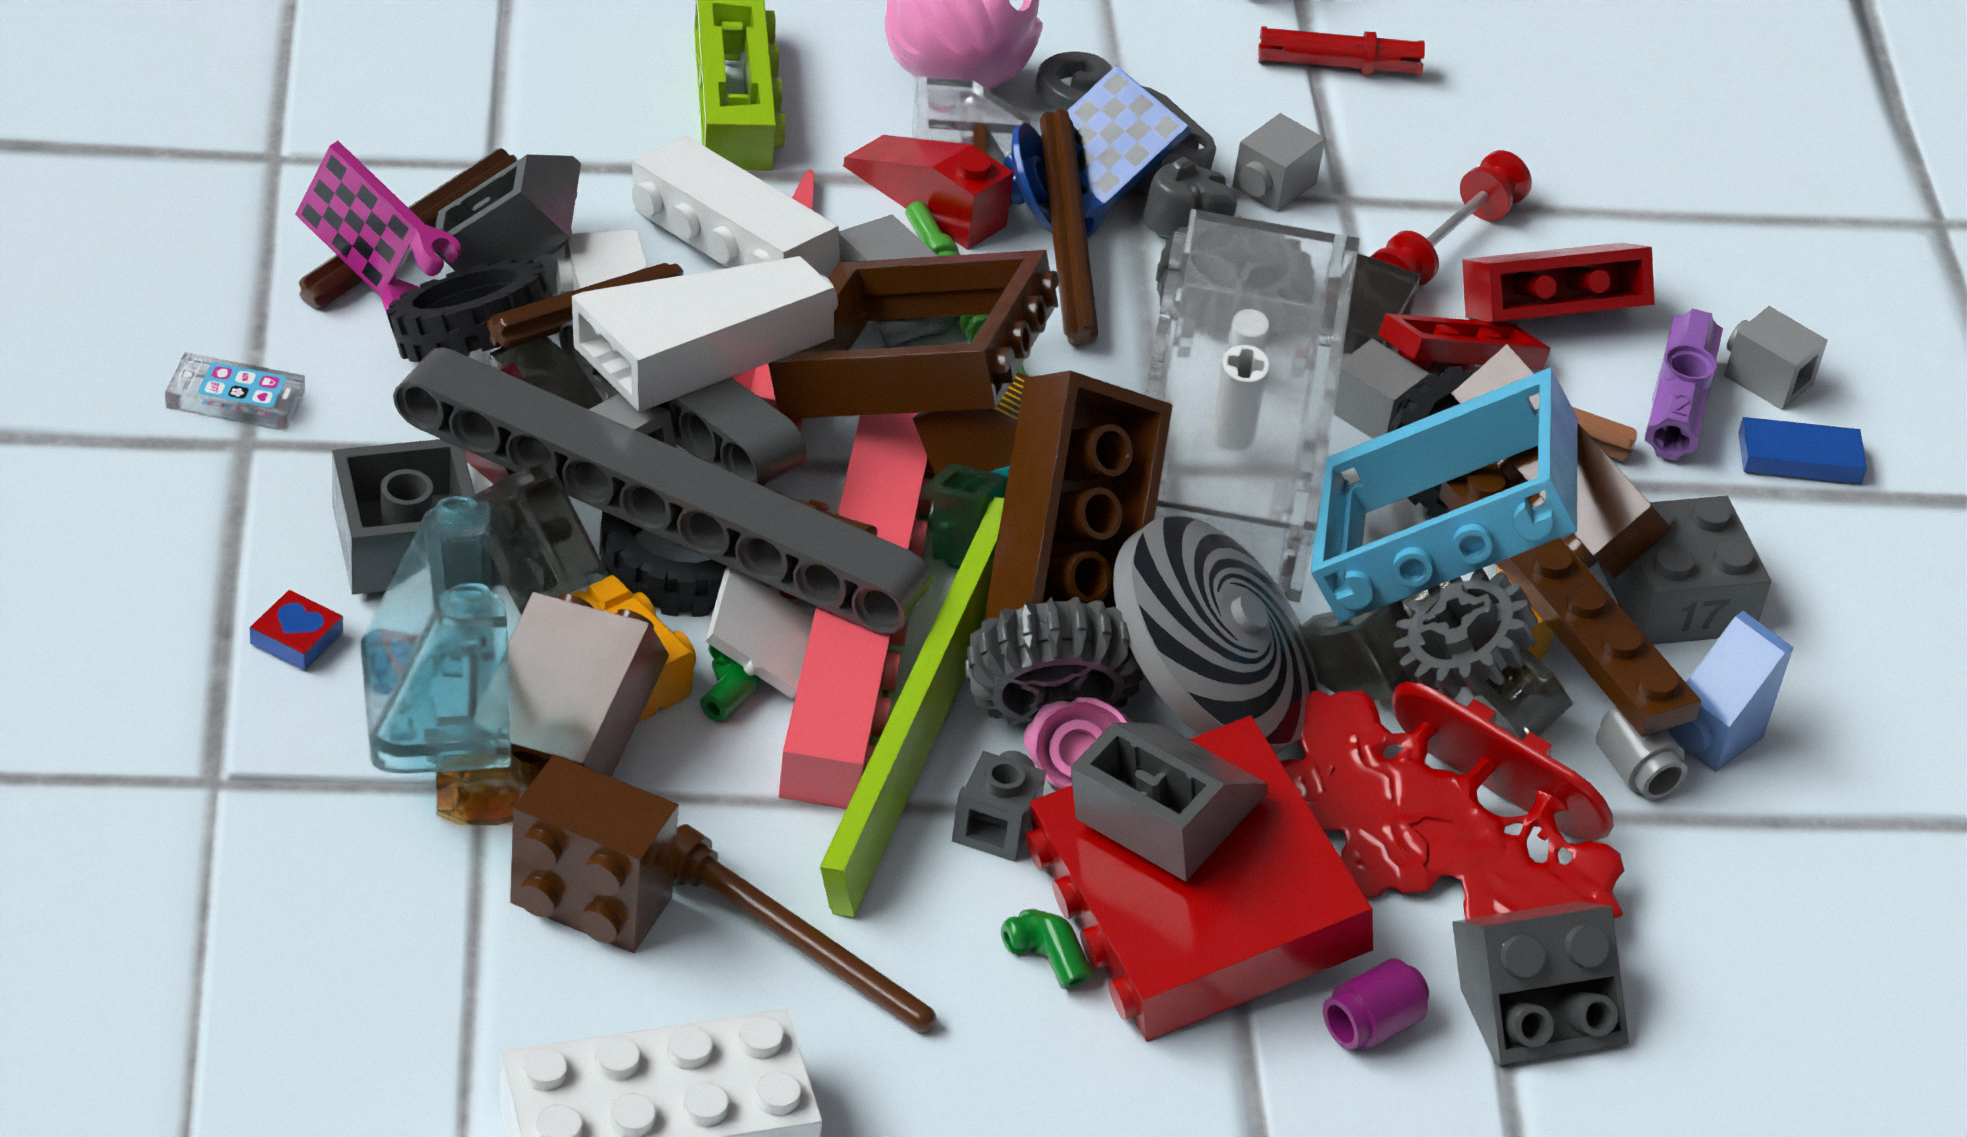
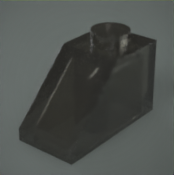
M1402 601L1393 602L1342 623L1337 621L1333 612L1314 615L1302 624L1305 642L1314 658L1318 682L1334 693L1363 690L1373 700H1379L1382 706L1390 705L1396 686L1404 682H1411L1399 662L1401 659L1393 645L1395 641L1402 638L1396 628L1397 621L1410 619Z

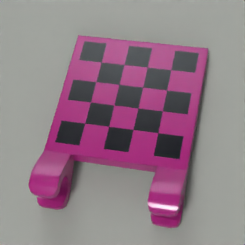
M338 140L329 146L295 213L313 233L381 297L385 311L389 309V304L393 300L401 299L400 295L408 290L420 289V287L396 278L411 250L419 268L428 276L438 275L444 267L443 259L434 252L442 254L450 263L455 262L461 253V244L452 234L426 225Z

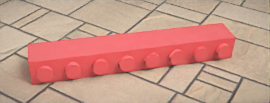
M918 413L860 415L838 514L854 521L857 520L875 526L878 532L876 536L923 558L928 521L918 519L919 515L931 516L937 479L927 478L928 473H935L912 419ZM816 606L783 748L778 798L847 809L876 745L872 744L873 736L881 737L890 717L892 699L883 698L882 692L883 690L892 692L896 690L901 653L892 652L891 649L892 645L905 646L909 619L898 632L894 634H881Z

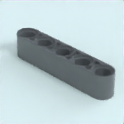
M573 320L564 323L559 331V340L564 356L569 364L578 373L610 396L614 397L619 394L574 348ZM733 378L725 379L657 405L670 410L676 444L695 457L761 486L802 466L806 460V445L797 426L787 416Z

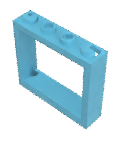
M1550 367L1323 459L1311 574L1339 623L1577 532V416L1552 368ZM1539 393V409L1535 410L1529 397ZM1538 446L1537 478L1363 546L1366 513ZM1354 467L1361 480L1350 484L1348 479L1345 480L1341 472ZM1545 490L1546 502L1532 508L1527 497Z

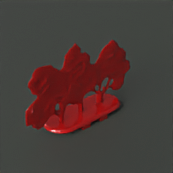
M1404 682L1397 685L1392 694L1393 714L1405 733L1392 734L1381 724L1374 700L1363 690L1340 691L1330 696L1322 691H1312L1308 695L1301 738L1298 740L1305 752V757L1302 760L1286 759L1280 762L1324 831H1343L1346 844L1341 850L1340 857L1366 899L1381 896L1389 888H1395L1403 894L1430 891L1440 876H1453L1462 881L1465 894L1463 902L1465 919L1578 901L1612 906L1613 918L1621 917L1624 914L1612 892L1616 881L1625 871L1621 854L1608 844L1594 842L1609 836L1614 827L1613 814L1604 797L1590 782L1572 769L1551 758L1552 744L1532 732H1529L1521 740L1495 725L1496 711L1476 699H1473L1465 707L1445 694L1422 683ZM1395 744L1404 747L1393 759L1384 758L1383 751L1387 746ZM1427 752L1463 774H1456L1448 770L1432 769L1425 763ZM1483 785L1529 813L1517 817L1495 815L1478 802L1477 789ZM1513 823L1523 824L1519 835L1504 833L1506 826ZM1533 827H1540L1542 829L1537 834V837L1544 841L1549 838L1548 857L1544 863L1535 862L1529 856L1527 839ZM1560 831L1576 839L1586 841L1578 844L1567 843ZM1562 847L1572 854V860L1566 865L1559 863L1558 851Z

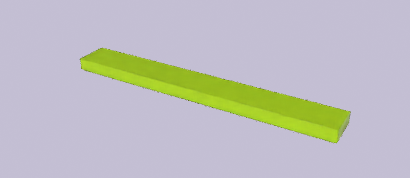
M994 497L993 501L990 502L822 860L820 870L829 909H831L832 914L855 918L966 674L965 660L968 659L967 647L970 646V634L981 629V623L984 621L1004 498Z

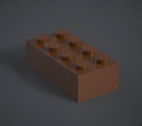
M1071 370L1025 378L984 620L999 618L1000 610L1002 609L1017 610L1023 608L1026 601L1039 604L1047 602L1050 597L1054 601H1069L1073 597H1078L1080 602L1085 604L1098 600L1103 601L1105 608H1116L1113 587L1115 562L1124 542L1155 518L1173 404Z

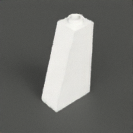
M800 256L585 291L572 296L574 348L638 412L834 339V311L837 309L838 299L831 281L826 276L820 275Z

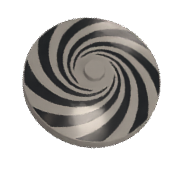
M1181 515L1163 516L1153 520L1130 536L1121 547L1115 562L1113 579L1116 608L1122 612L1123 621L1127 624L1130 636L1129 647L1144 675L1162 700L1198 735L1251 715L1275 754L1301 738L1307 697L1312 691H1318L1317 672L1304 630L1287 598L1268 572L1233 538L1214 526L1192 517Z

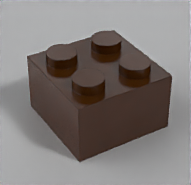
M553 754L513 808L510 903L524 908L535 916L546 917L583 932L596 941L610 943L635 953L672 899L679 804Z

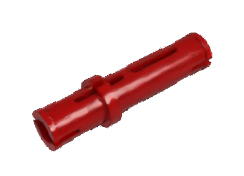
M1261 26L1259 39H1261V43H1258V61L1264 62V60L1357 68L1364 75H1372L1373 70L1414 73L1415 75H1421L1424 64L1421 63V59H1424L1425 56L1424 40L1408 41L1377 38L1376 32L1364 31L1363 36L1273 29L1266 26Z

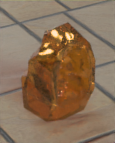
M477 738L436 741V816L458 825H500L512 822L513 808L540 771L536 765L520 761L506 748L484 747Z

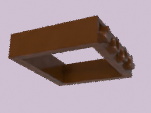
M1047 250L839 262L828 277L835 288L838 299V306L834 311V339L768 363L777 409L789 419L996 409L1010 383H1014L1016 373L1024 359L1030 356L1031 348L1040 333L1044 332L1046 322L1054 308L1059 306L1056 288L1060 283V279L1056 271H1050ZM989 314L971 344L850 350L869 321Z

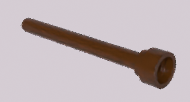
M683 824L677 828L674 882L678 885H685L688 882L694 887L703 884L913 1030L923 1033L930 1031L934 1027L936 1013L929 1005L718 862V853L712 849L711 839L689 824Z

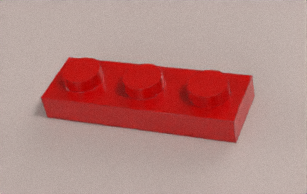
M1385 313L1378 333L1380 337L1398 349L1397 354L1424 368L1431 367L1432 362H1445L1452 367L1462 366V370L1471 371L1475 365H1484L1508 344L1529 369L1543 370L1551 349L1512 323Z

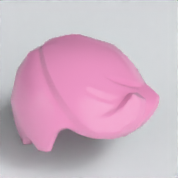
M1077 697L1072 702L1056 701L1043 706L1033 721L1028 724L1024 732V745L1029 757L1037 768L1046 771L1045 779L1048 784L1057 791L1072 785L1070 767L1113 722H1132L1128 716L1117 708L1095 697Z

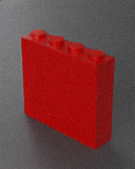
M1251 715L1188 739L1268 783L1269 792L1187 881L1180 879L1077 820L1072 785L1029 801L1033 829L1025 832V840L1031 858L1039 870L1049 868L1055 879L1052 881V888L1062 914L1066 919L1076 916L1083 929L1080 931V938L1090 964L1094 969L1104 966L1111 978V981L1108 982V987L1118 1014L1124 1021L1133 1017L1146 1042L1374 950L1373 908Z

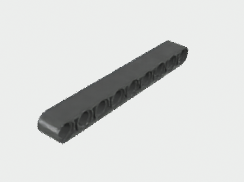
M443 347L433 349L395 388L393 394L394 405L403 419L415 428L874 632L894 634L901 630L933 585V575L929 566L920 556L903 547L454 350Z

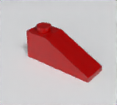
M882 135L844 157L843 167L904 208H907L914 201H924L942 233L952 237L956 243L967 250L1007 226L1014 172L972 144Z

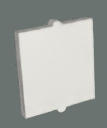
M727 567L724 570L705 642L743 666L746 674L750 676L757 675L793 699L796 696L814 617L782 596L779 589L773 586L769 587L753 577Z

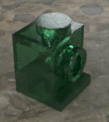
M951 463L922 487V499L933 501L928 515V529L933 533V559L945 561L952 568H960L990 502L993 501L994 497L1005 498L1008 476Z

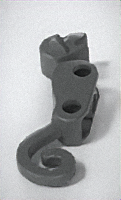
M1071 51L1055 54L1045 59L1038 67L1035 88L1040 97L1052 108L1068 110L1112 69V66L1105 59L1092 53ZM1072 78L1071 85L1068 86L1061 79ZM1142 86L1186 123L1191 130L1188 136L1135 184L1138 190L1148 196L1143 214V219L1148 228L1161 238L1172 239L1175 237L1178 227L1191 228L1195 219L1212 223L1215 216L1219 215L1225 221H1233L1237 207L1235 193L1230 187L1226 186L1224 175L1211 170L1217 149L1213 137L1166 95L1152 88ZM1199 143L1203 145L1204 148L1198 149Z

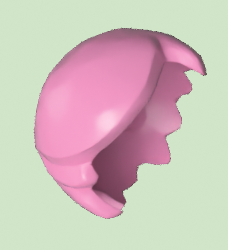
M887 0L885 33L894 59L912 76L929 86L944 91L972 94L991 91L1015 78L1031 58L1038 44L1043 23L1037 17L1039 0H1023L1019 10H1016L1009 0Z

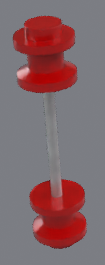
M1496 150L1487 155L1482 160L1480 166L1471 169L1463 176L1460 182V195L1465 205L1430 236L1425 238L1414 231H1400L1388 241L1386 248L1377 250L1368 258L1365 265V274L1373 291L1382 299L1391 303L1398 304L1408 301L1415 295L1419 286L1427 284L1438 273L1439 258L1434 246L1471 214L1486 221L1499 220L1509 212L1512 204L1520 202L1529 194L1532 178L1526 164L1517 155L1505 150Z

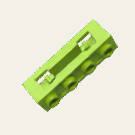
M696 0L694 42L702 145L743 170L772 171L774 148H784L785 114L780 113L782 106V80L777 78L779 48L778 44H774L776 30L775 10H765V0ZM741 52H745L743 68L745 94H728L727 106H725V60L740 61Z

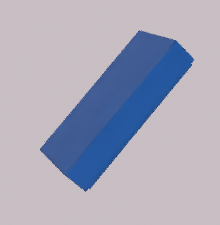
M1749 417L1742 418L1738 434L1744 472L1862 484L1867 466L1860 429Z

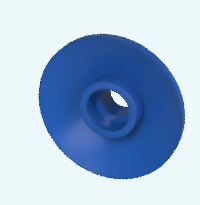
M1022 123L1015 126L1012 134L1011 154L1014 175L1011 199L1016 205L1026 203L1036 219L1052 233L1042 139L1030 124Z

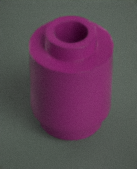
M1390 958L1336 986L1332 997L1325 1000L1323 1004V1018L1331 1036L1343 1048L1353 1050L1357 1047L1370 1049L1425 1019L1428 1012L1429 988L1423 975L1415 967L1407 965L1399 959Z

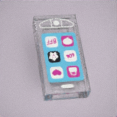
M184 352L165 391L166 408L288 431L305 393V375Z

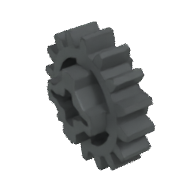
M1481 568L1474 571L1468 581H1463L1461 577L1450 580L1449 586L1442 589L1438 585L1427 589L1430 597L1425 602L1411 600L1407 604L1414 615L1413 618L1397 621L1396 628L1402 638L1393 643L1394 649L1401 659L1399 662L1411 682L1422 683L1437 691L1441 688L1446 696L1454 700L1459 694L1461 687H1468L1475 697L1481 694L1482 682L1491 679L1498 685L1503 684L1505 678L1502 670L1507 665L1521 668L1525 662L1518 651L1519 649L1535 646L1536 639L1530 629L1538 625V619L1519 583L1512 585L1507 575L1501 571L1489 580L1484 569Z

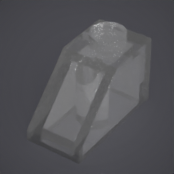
M917 77L912 117V138L972 144L973 128L976 127L977 123H985L1003 154L1007 157L1011 153L1012 134L1015 126L1022 123H1028L1032 126L1031 118L973 80Z

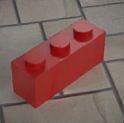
M1622 242L1462 259L1465 317L1500 322L1655 305L1651 246Z

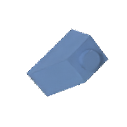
M1740 612L1733 618L1686 681L1688 686L1701 699L1697 720L1669 728L1668 731L1685 751L1691 753L1716 772L1764 737L1794 647L1746 612Z

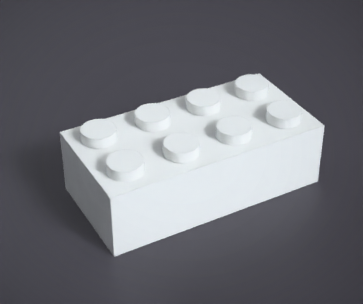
M788 1009L501 1051L499 1108L506 1137H821L822 1118Z

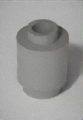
M1617 707L1612 708L1603 717L1596 735V744L1632 791L1642 793L1645 798L1654 800L1670 794L1682 784L1688 773V767L1684 762L1685 753L1667 729L1641 737Z

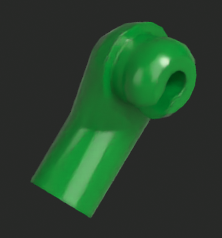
M709 644L708 651L714 658L712 668L717 683L700 699V705L703 712L711 720L724 722L758 688L760 677L755 674L753 676L746 674L743 666Z
M1032 908L1022 910L1019 917H1009L1003 922L1001 936L1007 950L1019 955L1030 949L1032 953L1047 956L1061 989L1079 986L1090 980L1093 976L1073 927L1065 918Z

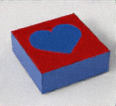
M288 590L250 626V644L305 670L343 633V616L298 593Z

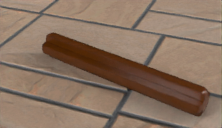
M662 263L495 314L487 322V327L490 331L489 340L496 348L504 347L510 349L558 334L564 323L573 320V295L585 291L682 276L684 271L676 263L671 265Z

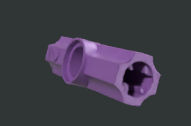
M1692 308L1682 316H1674L1661 369L1652 397V408L1644 439L1645 442L1653 447L1656 456L1677 461L1680 456L1694 454L1697 449L1709 393L1717 370L1716 360L1723 328L1713 320L1712 313Z

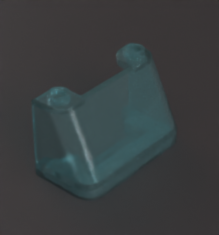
M452 496L439 500L436 507L431 508L424 514L362 637L361 661L369 756L373 766L382 771L408 774L511 767L507 614L503 599L492 592L491 514L489 501L476 502L469 497Z

